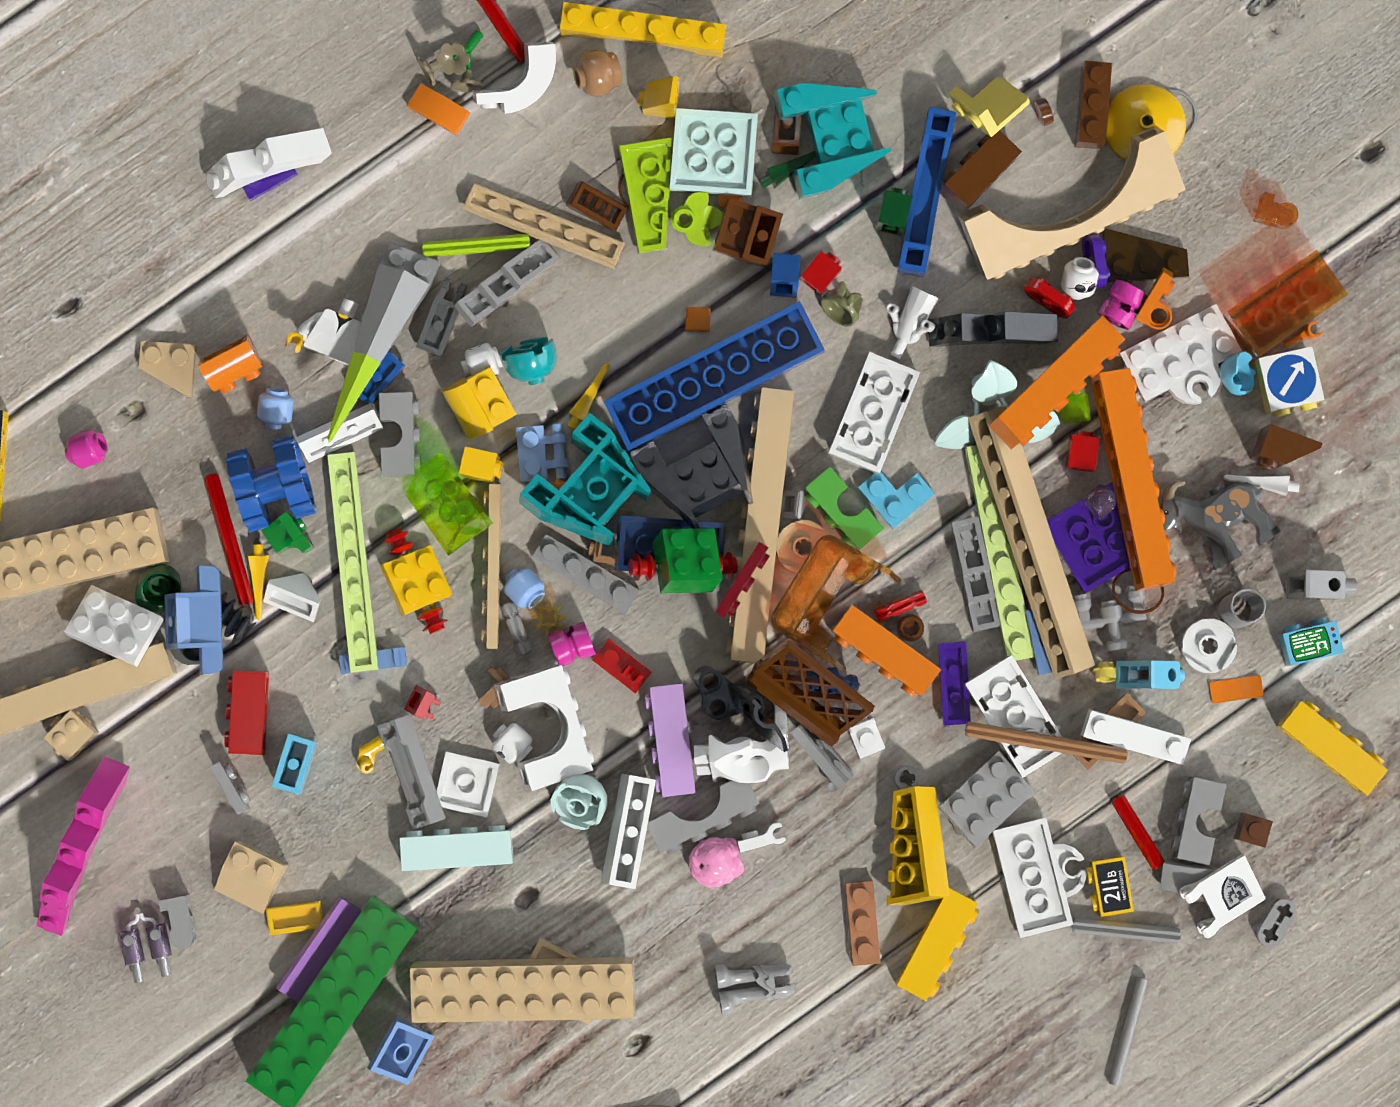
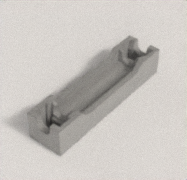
M403 716L378 725L377 728L384 747L391 753L408 802L406 812L412 830L446 819L411 716Z

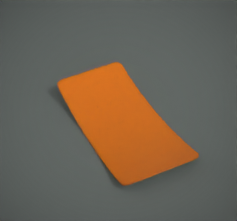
M1260 675L1209 683L1213 704L1264 696Z

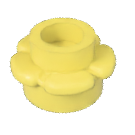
M1100 662L1098 667L1093 669L1097 682L1116 681V667H1114L1113 662Z

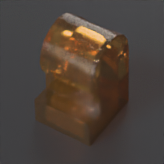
M1264 192L1260 196L1254 222L1279 229H1286L1293 225L1299 215L1297 207L1288 202L1275 203V194Z

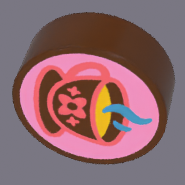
M1043 97L1035 100L1034 106L1043 126L1052 124L1054 116L1047 99Z

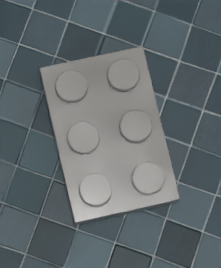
M996 751L940 803L938 808L973 847H977L1035 791L999 751Z

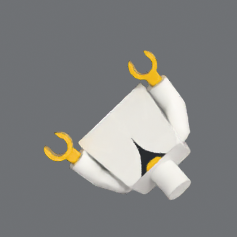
M344 298L339 312L327 308L324 312H317L304 321L295 332L287 336L285 346L287 347L291 342L296 343L294 352L298 353L303 342H305L303 346L306 349L349 366L362 323L353 319L359 304Z

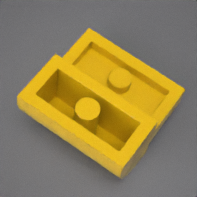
M490 366L468 378L463 377L441 389L468 439L484 435L492 431L493 427L517 415Z

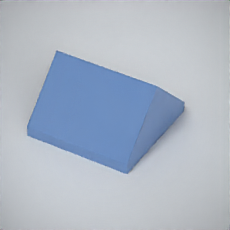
M397 1015L367 1068L408 1085L435 1036Z

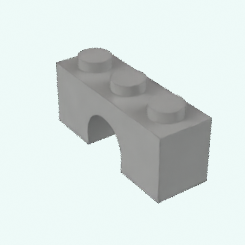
M412 392L379 393L380 421L382 423H396L402 429L401 441L396 446L381 448L382 476H417V470L421 469V453H416V442L421 441L420 426H415V415H420L419 399H414Z
M1191 776L1189 782H1184L1182 797L1185 798L1184 807L1178 810L1176 824L1180 825L1178 835L1173 836L1170 848L1174 852L1173 857L1210 865L1215 838L1201 834L1197 829L1196 820L1198 815L1206 809L1221 811L1227 784Z

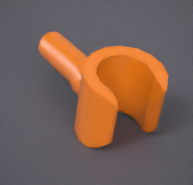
M1313 321L1307 324L1298 335L1284 341L1285 347L1288 348L1306 338L1313 340L1322 335L1323 331L1313 334L1310 330V327L1318 322Z

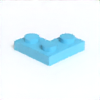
M881 471L880 474L874 473L858 487L892 529L935 494L918 473L898 490L893 487Z

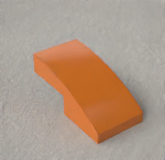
M420 83L407 105L410 110L429 119L435 125L456 136L470 115L468 110Z

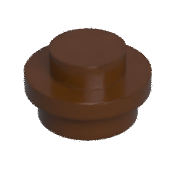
M905 615L898 621L897 633L905 641H916L924 633V623L916 615Z

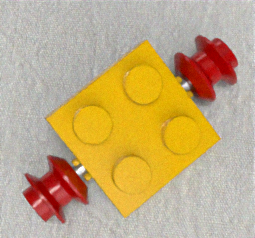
M398 528L387 533L388 539L383 542L390 543L392 549L388 553L395 556L399 555V558L382 564L380 568L401 615L404 616L422 608L424 612L419 615L418 621L425 622L426 627L422 631L428 630L431 635L445 628L443 623L448 621V619H441L439 615L443 608L433 607V604L453 594L432 546L429 545L410 553L408 550L411 549L414 542L406 540L405 536L409 531L403 532L402 528Z

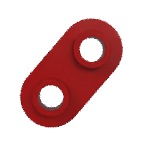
M1042 277L1030 278L1023 288L1024 292L1031 299L1053 314H1057L1060 318L1068 319L1075 310L1073 299L1068 294L1058 292L1052 288L1050 283Z

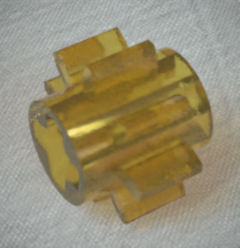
M551 600L547 601L546 607L537 604L536 606L540 611L538 615L534 614L531 616L540 622L536 629L538 630L545 626L547 634H550L551 627L554 626L561 630V626L558 624L559 619H566V616L559 615L558 613L562 605L560 604L553 608L551 607ZM545 610L549 613L553 610L555 611L553 616L555 619L554 623L546 622L544 624L542 622L544 619L542 613Z

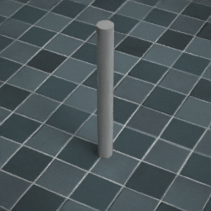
M1137 977L1109 1084L1120 1085L1148 979Z

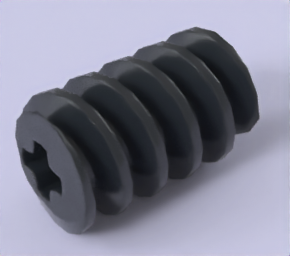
M224 592L221 594L222 629L226 627L225 637H230L234 634L232 643L235 645L248 635L256 622L253 624L250 622L253 616L252 613L244 617L242 616L244 606L236 610L234 609L235 599L226 602L225 599L228 593Z

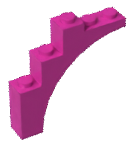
M104 756L80 796L74 819L60 841L57 859L42 884L39 898L42 902L37 926L45 931L60 936L65 932L82 877L104 825L126 785L130 766Z

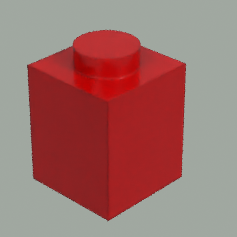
M821 251L801 274L800 280L821 297L842 271V267L839 265L841 261L831 252L825 254Z
M1077 430V435L1072 434L1069 436L1065 469L1094 472L1096 470L1100 438L1093 437V432Z

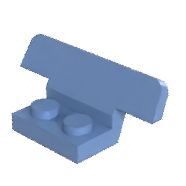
M198 565L196 566L197 592L164 595L166 650L199 648L200 675L218 673L223 668L221 582L218 568Z

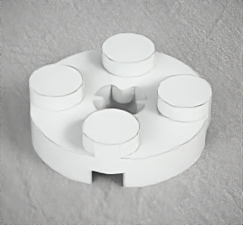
M1201 619L1191 624L1185 630L1181 639L1180 650L1186 663L1194 670L1201 673H1216L1227 668L1232 663L1237 652V644L1234 633L1227 624L1217 619ZM1208 638L1214 640L1213 646L1216 649L1213 653L1209 651V654L1203 651L1204 646L1202 642L1204 639L1208 641Z

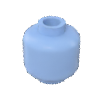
M266 388V392L259 395L257 418L265 422L266 428L281 429L283 424L291 422L294 399L288 394V390Z
M529 568L514 569L505 578L507 582L504 592L519 608L528 607L531 609L538 605L545 596L543 581Z

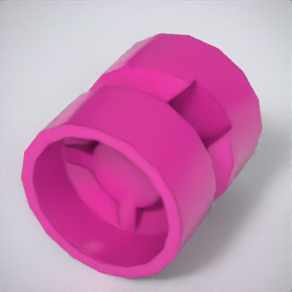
M1115 280L1108 293L1111 298L1103 302L1098 315L1100 317L1104 316L1114 326L1129 330L1136 318L1134 311L1140 310L1147 295L1129 283Z
M584 621L570 626L568 632L561 629L548 634L558 665H562V667L574 663L575 657L585 659L596 655Z

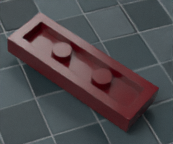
M761 542L758 543L715 611L716 614L722 618H725L727 614L733 616L741 603L736 600L742 590L747 593L755 581V578L751 577L756 567L762 570L770 555L766 553L769 547Z

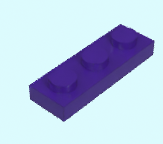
M966 642L938 643L943 726L967 724V722H971L969 691L964 684L968 681Z

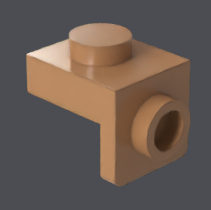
M490 666L487 669L498 681L497 683L510 679L500 667L495 670ZM494 686L478 700L485 709L490 706L495 709L499 705Z

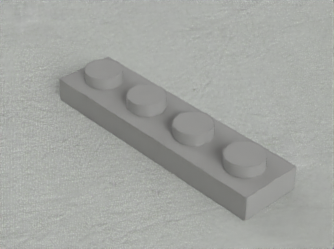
M547 534L532 556L535 560L625 614L640 591Z

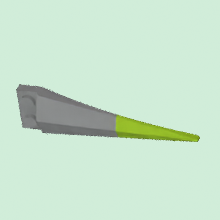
M392 242L389 243L377 269L327 437L328 443L333 440L380 363L430 290L440 267L439 261Z

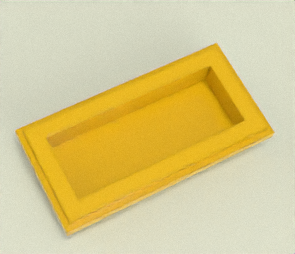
M321 901L266 908L269 936L314 930L323 919Z

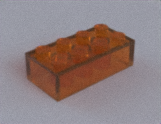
M1316 250L1223 314V317L1245 350L1253 356L1252 360H1254L1345 298L1348 293L1318 250Z

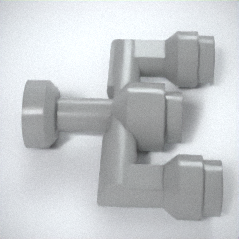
M1134 586L1126 587L1127 600L1131 602L1132 609L1145 610V590L1135 591ZM1089 595L1072 596L1083 630L1101 628L1104 624H1108L1111 641L1106 644L1107 651L1129 648L1128 641L1121 639L1120 621L1130 623L1147 620L1146 614L1122 613V608L1115 600L1101 602L1102 608H1099L1101 616L1091 618L1089 610L1092 604Z

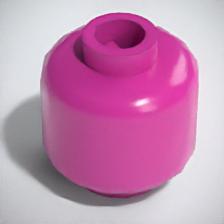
M92 429L70 436L67 441V448H65L67 460L81 469L102 462L108 452V445L104 436Z

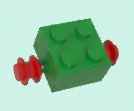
M714 528L662 529L652 542L655 560L650 553H647L644 559H641L640 555L635 553L628 563L629 574L633 576L635 581H639L641 575H644L646 580L650 581L655 572H657L660 593L713 592L723 580L722 574H725L727 579H731L738 570L737 559L733 557L731 552H727L725 557H722L718 552Z

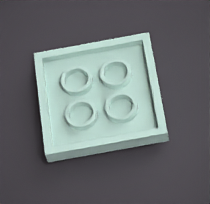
M676 108L670 191L707 192L708 194L752 197L758 114Z

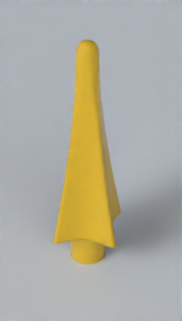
M608 363L602 366L591 385L569 411L568 416L571 419L567 427L575 430L590 413L598 389L609 369Z
M253 544V555L248 556L254 591L255 617L257 620L262 618L263 591L269 555H264V544Z

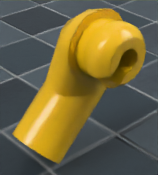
M380 735L359 748L356 765L364 774L373 771L376 753L385 748Z

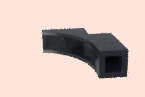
M1004 311L989 315L960 313L929 319L935 325L934 330L928 332L929 347L970 344L1041 345L1058 342L1057 314Z

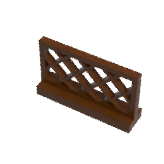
M790 640L764 661L762 659L757 661L747 680L750 686L831 747L838 742L840 735L873 712L875 707L870 701ZM787 652L791 653L798 661L786 660L785 654ZM772 667H780L782 674L777 672ZM787 668L799 669L801 676L789 675ZM806 670L816 672L819 678L808 677ZM793 683L802 684L803 690H801L800 688H798V687H797L795 684H793ZM809 685L821 686L822 692L810 691ZM827 687H835L841 694L828 693ZM814 699L824 700V706L819 704ZM830 701L842 702L843 708L831 707ZM848 703L857 704V705H859L862 709H861V710L849 709V704H848ZM835 715L845 716V722L840 720Z

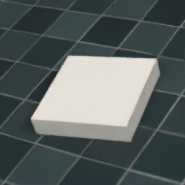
M446 751L437 787V795L441 806L487 818L500 764Z

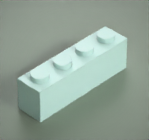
M505 825L488 826L489 831L478 832V827L461 828V833L450 834V829H435L434 835H423V830L406 831V837L400 838L402 871L514 863L512 830H505Z

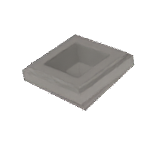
M783 490L780 517L800 519L806 508L804 491Z

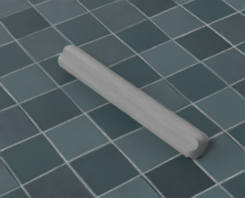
M1073 918L1072 932L1169 943H1179L1181 940V930L1178 928Z

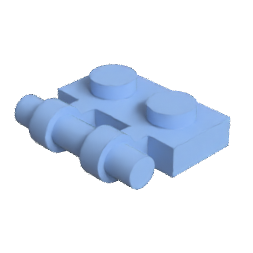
M552 424V435L550 436L544 435L543 425L517 427L520 482H530L537 473L545 480H548L547 469H555L556 479H566V468L569 467L568 459H565L564 443H567L566 434H563V425ZM545 445H553L554 460L546 459Z

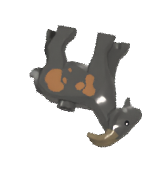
M1178 480L1169 484L1162 496L1160 508L1165 515L1164 530L1176 528L1182 532L1179 520L1183 517L1208 544L1212 553L1214 570L1242 556L1232 540L1228 529L1239 524L1244 519L1254 525L1258 545L1281 532L1270 515L1262 511L1257 505V501L1263 496V489H1257L1248 482L1234 483L1228 487L1221 484L1209 491L1211 497L1198 502L1175 495L1174 492L1177 488L1186 484L1185 481Z

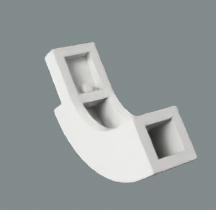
M551 41L524 43L525 65L519 79L505 88L473 90V102L481 104V108L485 109L496 108L497 103H500L503 113L516 112L533 104L542 96L552 80L556 64L555 44Z

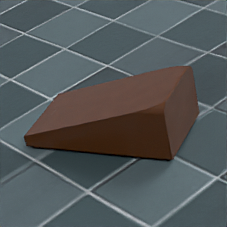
M775 105L772 153L798 155L802 115L779 120Z

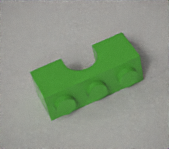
M829 467L804 489L807 493L804 497L814 509L818 506L825 513L822 518L832 529L837 527L843 533L841 540L850 550L855 547L859 551L879 534L884 527L867 508L856 516H846L840 512L837 500L839 495L848 486Z

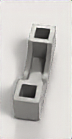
M730 780L720 785L718 805L707 817L700 820H685L670 810L649 821L647 827L660 853L666 851L670 855L683 848L682 842L691 838L694 843L707 836L706 830L716 826L717 830H720L732 823L730 818L738 814L743 818L757 811L755 805L759 804L749 783H739Z

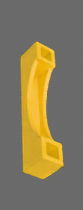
M564 2L560 32L562 36L644 42L682 49L699 55L722 58L726 24Z

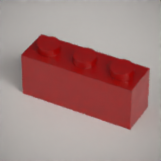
M233 671V676L228 677L227 691L232 693L231 704L226 706V720H230V731L225 732L224 746L229 748V754L265 755L269 672Z

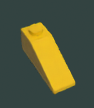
M671 76L646 83V89L640 90L638 106H643L644 115L675 119L679 96V77Z

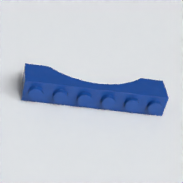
M929 107L911 194L913 198L904 231L897 272L924 277L926 273L940 195L939 191L941 190V181L945 171L956 118V112Z

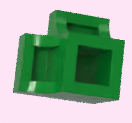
M285 512L271 523L269 527L261 530L274 551L279 555L290 548H298L304 554L314 548L303 531L307 528L301 518L295 519L289 512Z

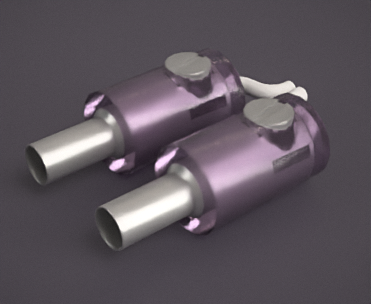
M143 913L135 915V919L127 924V931L119 932L125 965H131L134 983L144 981L140 963L145 961L139 928L130 929L140 918L145 922L150 921L153 923V925L146 926L145 928L152 959H158L161 977L171 975L167 957L172 955L166 923L157 924L154 918L144 917Z

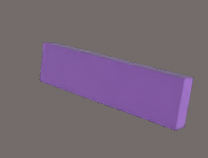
M338 896L276 988L285 995L300 1002L362 910Z

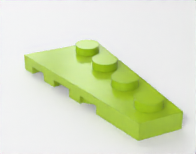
M673 137L619 146L638 254L666 249Z

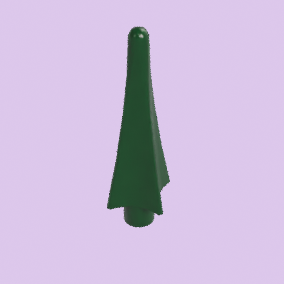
M815 151L767 168L766 175L759 179L760 185L764 189L772 184L775 189L790 177L794 171L816 158Z

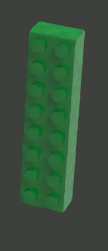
M375 895L372 896L245 1082L281 1107H297L420 926Z

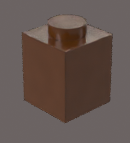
M1241 812L1233 839L1266 848L1273 821Z

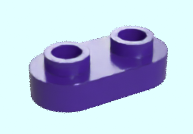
M1090 234L1083 237L1082 254L1084 258L1094 263L1099 276L1096 289L1104 288L1110 280V270L1106 266L1105 260L1106 243L1101 239L1100 235Z

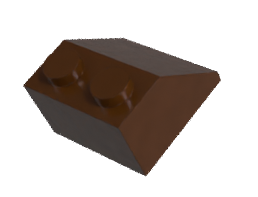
M1269 424L1261 428L1250 459L1256 461L1257 467L1271 471L1272 468L1276 469L1320 449L1323 443Z

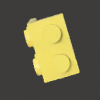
M1002 77L995 78L973 98L957 86L948 93L954 102L951 105L953 110L960 117H965L976 129H981L990 137L1030 103L1027 95Z

